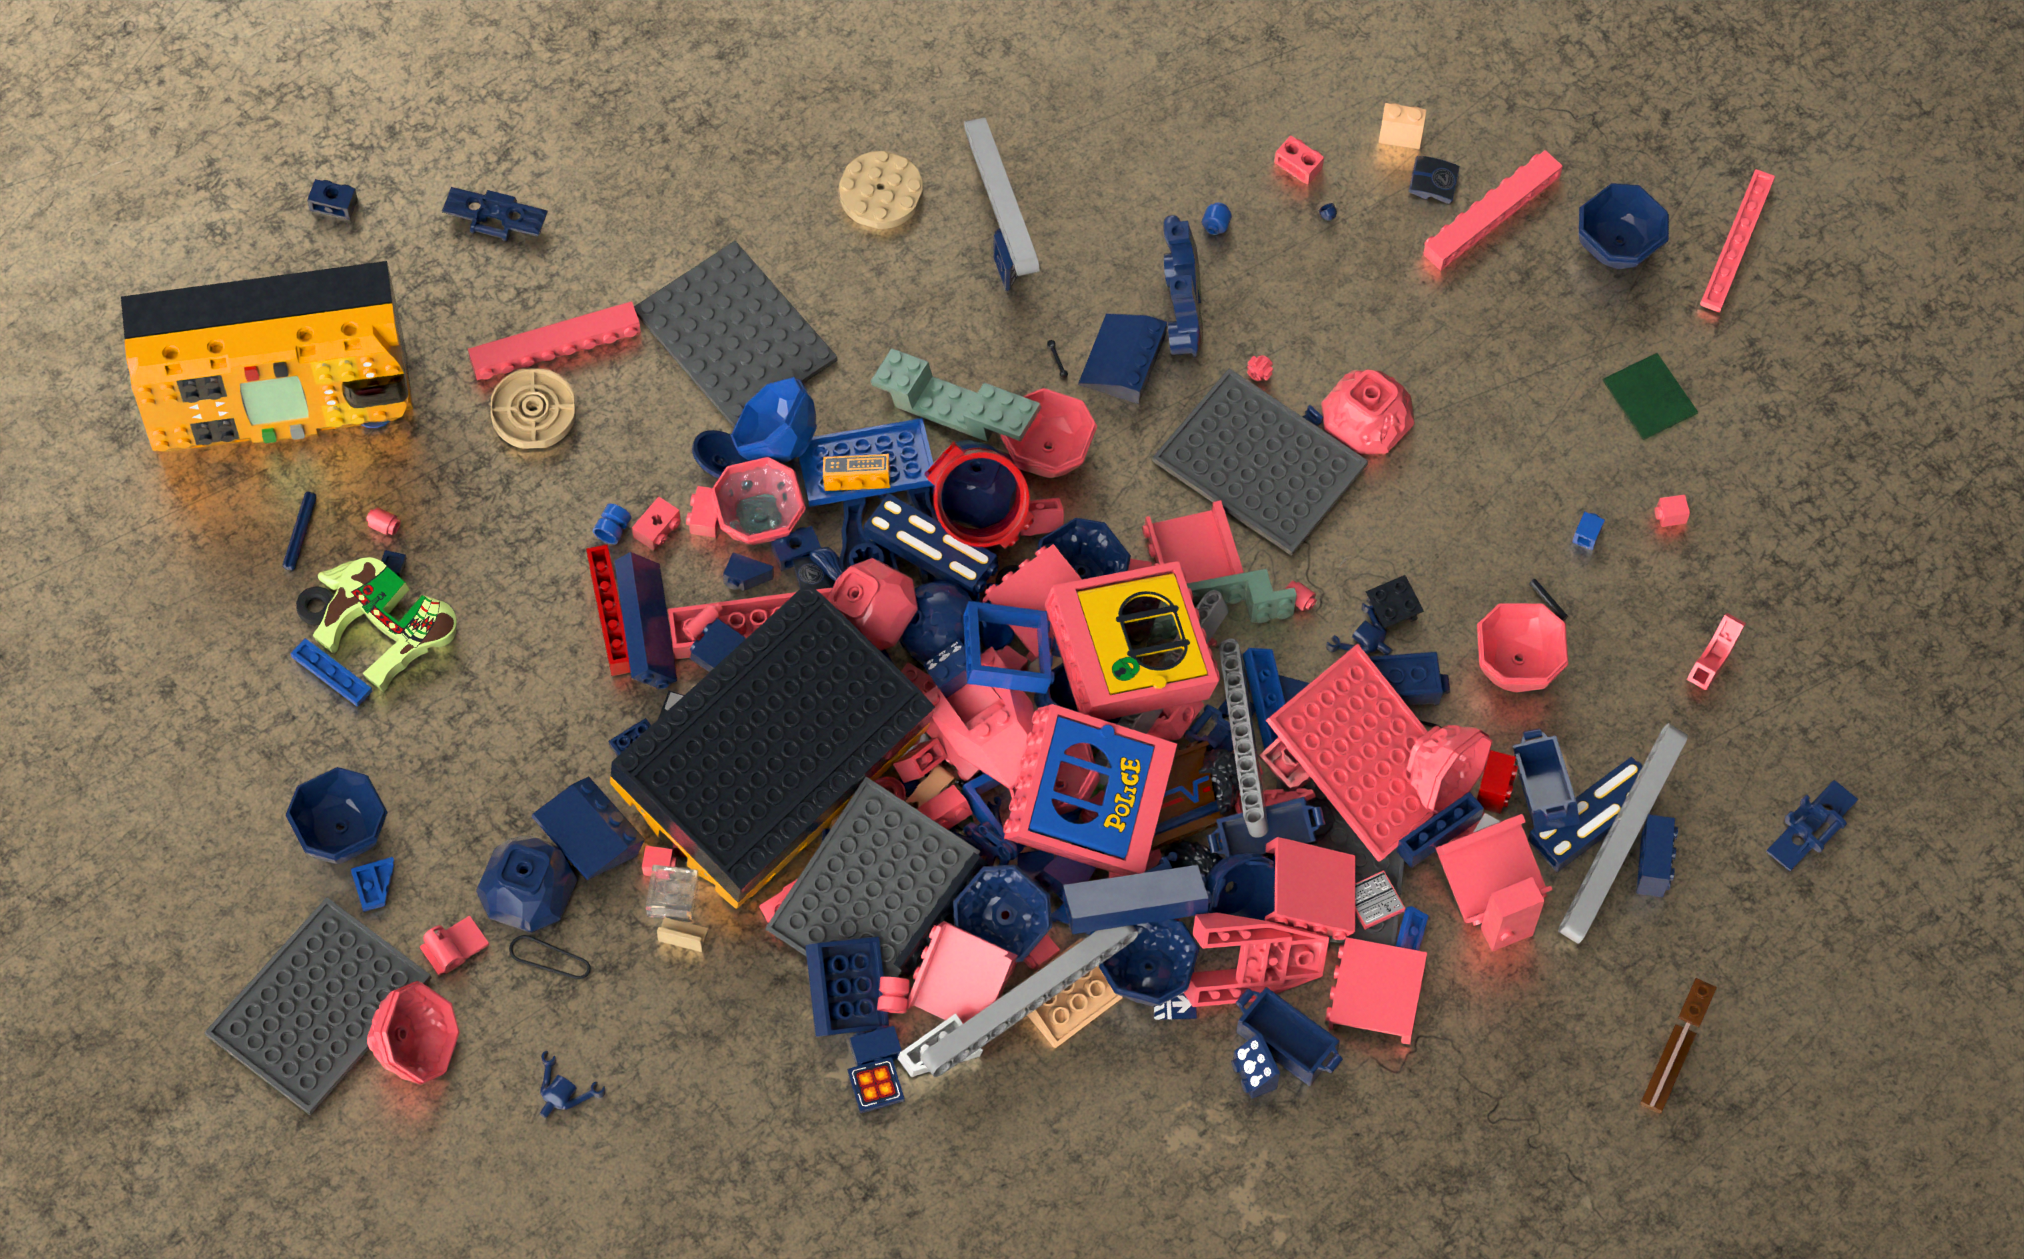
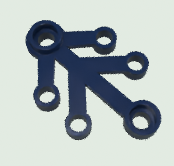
M986 821L977 827L976 824L971 822L964 827L965 835L980 845V847L975 848L980 851L979 856H986L985 861L990 866L994 865L997 855L1001 858L997 866L1009 865L1010 860L1017 858L1018 850L1016 844L1011 840H1002L996 835L991 823ZM984 837L989 838L996 846L992 845Z

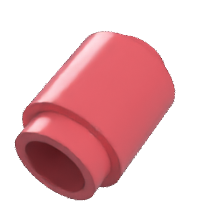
M379 507L370 510L366 519L368 527L387 536L389 534L394 536L401 524V520L397 519L396 515Z
M1291 581L1285 589L1295 588L1297 595L1295 606L1302 611L1306 609L1311 610L1317 601L1315 599L1316 593L1300 582Z

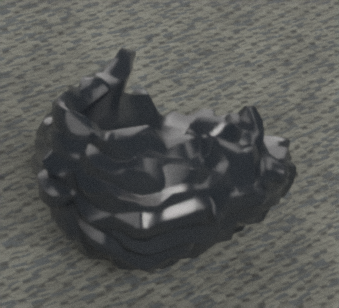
M1213 749L1204 752V765L1198 771L1199 774H1211L1214 798L1217 801L1220 815L1231 811L1232 806L1237 803L1236 799L1240 793L1235 754L1226 749Z
M1182 840L1178 845L1172 843V849H1167L1165 852V857L1171 852L1177 854L1176 861L1171 864L1173 869L1198 865L1200 873H1204L1205 878L1212 867L1223 859L1218 853L1211 854L1207 846L1199 844L1197 841Z

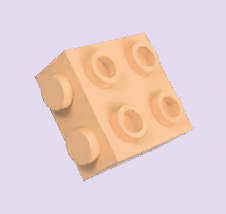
M1385 103L1379 143L1420 149L1426 109L1416 106H1402L1396 103Z

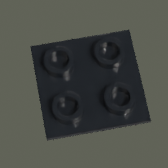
M1406 575L1365 591L1384 628L1406 619L1413 622L1418 619V614L1424 612Z

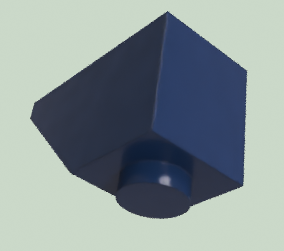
M733 552L724 570L723 581L730 589L745 591L773 580L774 566Z

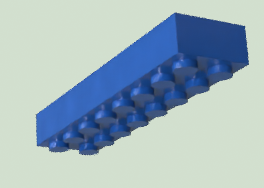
M1248 648L1242 655L1265 750L1278 738V735L1266 722V719L1285 704L1273 649Z

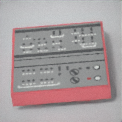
M1384 871L1355 883V913L1364 929L1405 911L1402 901Z

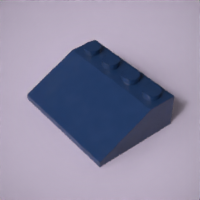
M1106 314L1078 385L1139 404L1165 339L1167 322L1147 315Z
M589 776L570 785L531 816L586 880L637 857L645 841L643 836Z
M879 937L805 945L816 1037L870 1031L884 1025L889 1027L888 1012L877 1010L878 998L883 995L879 991L880 977H884Z

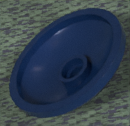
M704 431L698 434L692 443V454L698 465L705 472L718 479L727 466L749 461L738 453L731 434L723 431Z

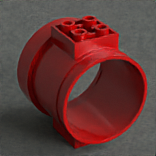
M953 441L925 472L926 478L934 485L933 503L940 524L951 537L963 544L974 547H989L997 544L1004 548L1008 545L1012 547L1019 539L1018 534L1021 530L1024 529L1026 531L1034 522V514L1029 509V490L1025 478L1011 460L993 450L986 448H969L964 450ZM975 458L992 459L1003 464L1012 472L1016 481V498L1010 512L999 523L982 529L967 528L955 523L944 512L941 504L942 487L947 476L959 464Z

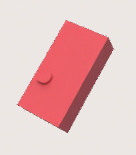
M1533 877L1491 893L1480 929L1492 952L1533 936L1545 901Z

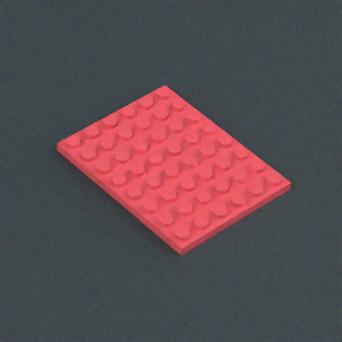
M1359 644L1352 647L1266 719V722L1378 862L1383 860L1398 846L1399 840L1434 815V813L1422 805L1417 790L1411 785V773L1407 771V765L1414 744L1428 731Z

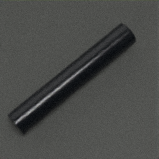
M1533 579L1529 583L1533 590L1562 621L1566 620L1568 615L1543 586L1536 579Z

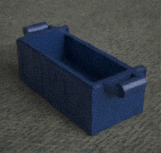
M1437 652L1369 657L1407 706L1434 704L1438 706L1441 696L1451 692L1448 675L1440 673Z
M1541 728L1524 731L1521 743L1513 745V752L1516 757L1515 765L1518 766V776L1535 833L1580 824L1577 801L1557 736L1547 737L1541 731Z
M1305 797L1266 806L1269 828L1268 832L1262 837H1253L1249 834L1243 813L1216 819L1218 829L1212 834L1207 835L1211 854H1224L1226 857L1239 853H1255L1265 857L1273 855L1266 853V844L1277 837L1309 845L1316 844L1318 841L1315 831L1320 826L1325 825L1321 807L1308 806ZM1311 809L1313 811L1316 827H1314L1310 813ZM1217 833H1220L1224 849L1222 851H1219L1215 835Z
M1265 987L1261 993L1246 989L1236 1001L1237 1006L1240 1007L1243 1013L1242 1017L1238 1020L1236 1033L1247 1041L1261 1033L1274 1061L1309 1087L1322 1071L1332 1074L1343 1060L1338 1053L1339 1039L1269 988ZM1252 996H1256L1257 998L1250 1005V1007L1248 1009H1245L1244 1006L1252 998Z

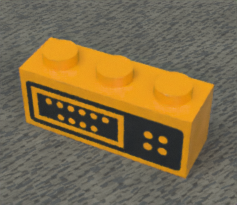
M889 454L823 457L825 491L890 488Z

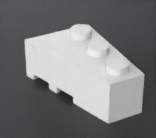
M956 1013L900 1052L898 1060L910 1077L930 1072L920 1057L925 1050L963 1024ZM982 1048L978 1049L961 1062L980 1057L983 1051Z

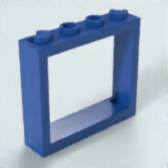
M968 601L963 614L967 684L1046 694L1049 685L1054 682V672H1051L1053 655H1050L1052 639L1048 637L1050 621H1047V611ZM978 621L1037 628L1040 673L982 666Z
M985 773L964 784L961 794L966 798L972 813L980 824L986 821L991 823L994 833L1003 840L1005 836L1003 827L979 796L1001 783ZM1078 807L1074 811L1060 816L1066 821L1074 823L1079 820L1082 808ZM1028 829V831H1030V832L1037 833V834H1040V835H1043V836H1048V835H1045V834H1042V833H1039V832L1032 831V830H1029V829ZM1014 842L1017 846L1018 854L1027 847L1026 845Z

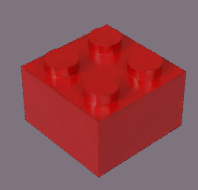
M1490 750L1477 796V801L1482 805L1483 810L1501 814L1502 808L1508 806L1518 766L1514 765L1515 756Z

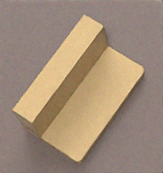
M664 917L662 926L657 929L658 941L700 952L703 950L708 934V928Z

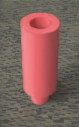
M718 602L713 606L708 605L683 627L684 633L694 640L703 632L707 624L713 623L716 618H719L718 613L723 609Z

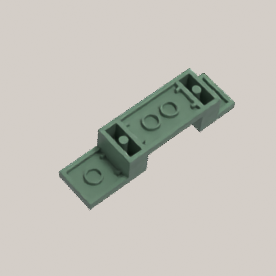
M891 348L871 379L872 386L891 393L896 408L987 442L993 432L1022 441L1041 410L1040 403L987 383H983L978 393L933 377L928 361Z
M1267 569L1187 583V587L1191 589L1193 594L1192 602L1194 608L1197 607L1206 593L1217 590L1221 593L1225 603L1237 604L1245 600L1251 623H1264L1269 619L1275 618L1286 619L1294 614L1297 596L1295 588L1273 592ZM1161 600L1159 608L1169 606ZM1172 614L1156 617L1148 642L1158 643L1164 639L1176 638L1179 632Z

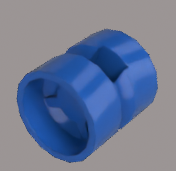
M610 503L606 505L601 514L603 518H600L595 524L593 533L603 542L616 545L623 534V530L626 529L632 518L627 510Z

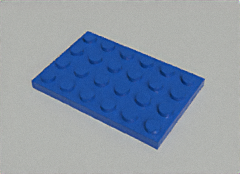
M923 418L814 436L807 450L799 456L809 507L933 486L925 476V472L933 464V459ZM889 454L890 488L825 491L823 457Z

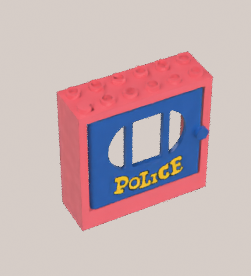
M1054 704L1038 708L1032 717V723H1034L1032 732L1027 736V752L1021 759V775L1017 777L1015 782V789H1017L1015 798H1012L1009 805L1010 817L1004 824V839L1123 876L1144 873L1177 744ZM1078 743L1094 745L1106 755L1110 768L1066 755L1064 751ZM1061 761L1109 776L1102 806L1053 790ZM1052 799L1097 812L1098 816L1085 824L1068 822L1056 812ZM1028 829L1122 858V860L1028 831Z

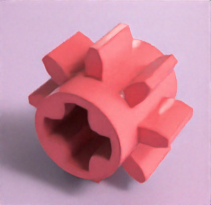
M1260 355L1258 358L1253 356L1248 361L1247 368L1249 370L1247 373L1255 381L1262 379L1267 381L1273 374V363L1264 355Z

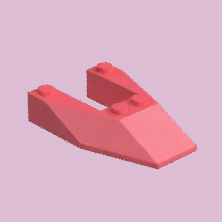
M993 647L981 654L982 666L1008 669ZM937 686L924 694L935 706L932 716L933 720L957 754L1012 790L1015 787L1017 777L1021 775V759L1027 752V736L1032 732L1034 725L1032 723V717L1035 712L1034 706L1025 692L993 687L1001 699L965 724Z
M1222 913L1195 915L1193 936L1202 949L1240 945L1241 947L1237 969L1192 973L1188 990L1184 994L1193 1007L1236 1003L1246 989L1261 993L1267 987L1277 994L1323 977L1329 943L1328 935L1269 921ZM1253 995L1248 1002H1254L1257 997Z

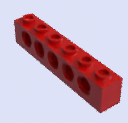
M608 544L586 548L611 676L631 673L623 617Z

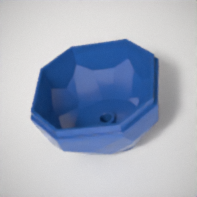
M795 377L765 385L746 403L731 434L738 453L749 461L770 457L779 463L788 462L793 458L801 456L807 450L817 429L815 406L808 389L800 379Z

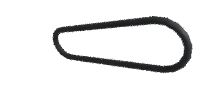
M521 935L510 943V955L518 962L574 979H583L590 973L591 968L587 960L534 937ZM519 939H530L584 962L587 965V971L581 976H576L519 959L513 953V945Z

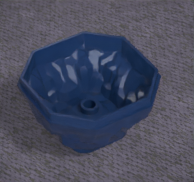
M1074 518L1041 538L1038 543L1037 551L1043 546L1049 548L1054 544L1082 580L1125 572L1129 569L1131 555L1105 522Z
M1017 865L983 867L953 901L956 927L1018 955L1015 962H1023L1052 928L1050 894ZM1004 911H1008L1010 914L1006 920L1002 918Z
M1173 919L1133 925L1139 932L1137 938L1099 965L1100 970L1116 995L1148 1006H1162L1167 1001L1188 990L1200 948L1184 922Z

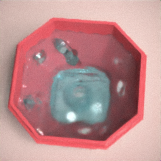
M770 457L727 466L710 491L721 530L729 534L732 539L742 541L744 544L757 545L789 536L806 509L796 472Z

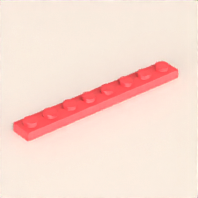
M1755 169L1701 300V306L1717 312L1721 311L1773 184L1774 175Z

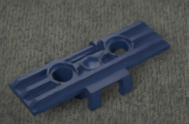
M451 187L442 213L472 220L470 233L475 234L479 232L508 241L512 230L539 237L548 210L517 203L514 196L487 190L486 194L483 195ZM472 203H479L481 205L477 210L469 208V205ZM514 212L521 215L519 219L512 220ZM488 217L499 219L505 229L482 225L480 222H486Z
M1227 699L1218 709L1207 704L1204 707V712L1189 731L1186 730L1183 735L1184 738L1190 743L1194 741L1199 743L1208 741L1209 745L1206 747V751L1226 749L1232 752L1234 747L1230 722L1224 720L1226 717L1229 718ZM1250 702L1251 714L1253 716L1256 711L1254 704ZM1211 718L1215 723L1214 728L1208 736L1203 735L1200 738L1197 736L1198 732Z
M1833 780L1812 803L1809 801L1810 797L1805 795L1800 801V807L1795 812L1790 811L1785 816V823L1789 827L1766 850L1770 856L1791 872L1812 848L1817 852H1822L1824 845L1836 832L1847 825V822L1842 817L1858 801V798L1837 781ZM1823 806H1827L1831 810H1826ZM1827 822L1830 827L1818 839L1814 837L1813 834ZM1792 837H1802L1804 840V844H1794L1792 841Z

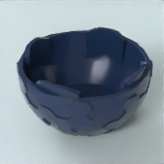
M934 581L916 587L915 595L918 610L899 641L913 659L924 664L958 639L965 646L963 614L968 601L972 600L968 593L959 584L954 582Z
M1239 853L1220 860L1206 876L1205 889L1210 891L1212 900L1211 904H1208V913H1222L1265 921V916L1275 911V862L1255 853ZM1233 882V888L1226 892L1227 884Z

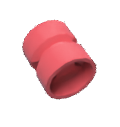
M880 977L879 991L883 995L878 998L877 1010L889 1013H907L908 999L904 995L909 993L910 980L897 977Z

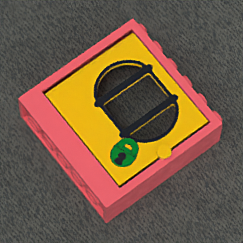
M1179 561L1052 586L1044 605L1079 713L1101 720H1109L1210 698L1220 680L1218 669L1214 668L1212 662L1213 654L1206 644V632L1200 626L1199 611L1197 608H1194L1192 602L1193 594L1186 584V572L1181 568ZM1141 596L1155 597L1169 605L1168 607L1122 615L1124 606L1132 599ZM1168 614L1173 615L1181 638L1180 641L1135 650L1131 648L1124 623ZM1180 648L1183 649V654L1177 662L1162 668L1145 665L1136 658Z

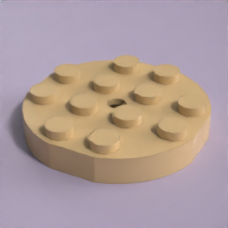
M873 151L858 156L846 166L839 182V197L844 211L855 222L876 229H887L899 226L914 216L923 197V183L918 169L907 158L887 151Z
M521 369L502 379L491 395V420L494 429L503 440L519 448H546L559 442L569 433L576 419L575 396L571 386L559 374L547 369ZM531 408L537 409L536 411H530Z

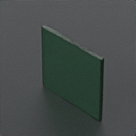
M1658 353L1603 378V382L1643 440L1698 414L1697 409Z

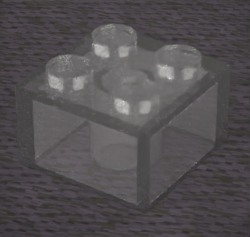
M653 865L646 901L647 917L662 919L666 917L692 922L699 885L698 870Z

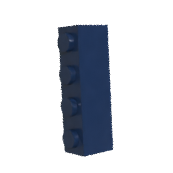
M1468 792L1399 840L1398 854L1410 868L1414 867L1436 851L1435 847L1448 843L1481 820L1484 808Z

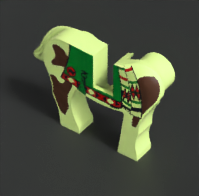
M366 557L349 561L318 574V579L330 589L337 590L327 606L323 621L313 634V637L319 644L332 654H335L338 651L339 642L345 628L354 619L363 614L384 634L397 641L363 672L365 678L382 692L386 691L392 679L404 670L411 661L429 652L427 648L446 646L456 635L457 619L453 609L443 601L421 595L400 621L389 615L410 589L399 576L376 558Z

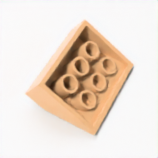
M1080 938L1079 940H1077L1075 943L1070 945L1068 948H1066L1064 951H1062L1060 954H1058L1056 957H1054L1052 960H1050L1048 963H1046L1044 966H1042L1028 978L1033 976L1035 973L1043 969L1045 966L1053 962L1055 959L1066 953L1068 950H1070L1086 938ZM1098 965L1027 1016L1051 1045L1057 1048L1123 997L1114 993Z

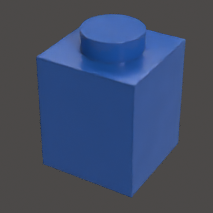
M1584 511L1572 543L1593 550L1605 519L1600 518L1597 514Z

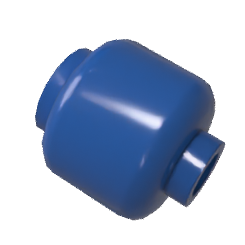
M1217 202L1207 206L1201 222L1209 234H1222L1226 232L1232 214L1225 204Z

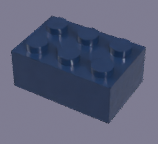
M1648 814L1641 832L1636 894L1663 897L1665 891L1670 890L1671 881H1673L1675 868H1672L1676 857L1674 841L1677 840L1678 836L1675 818Z

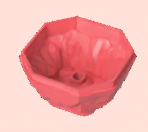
M1370 369L1364 371L1353 370L1345 374L1321 402L1326 432L1359 455L1388 453L1415 425L1411 395L1393 377L1386 375L1382 371Z
M1448 725L1441 728L1435 726L1416 741L1410 754L1407 771L1411 773V785L1417 790L1421 803L1427 810L1436 815L1471 791L1486 766L1493 741L1489 738L1488 734L1472 727Z
M419 981L390 992L381 1001L379 1009L375 1011L372 1025L367 1037L369 1049L373 1051L374 1056L385 1069L394 1072L401 1079L421 1085L443 1075L447 1071L460 1033L452 1003Z

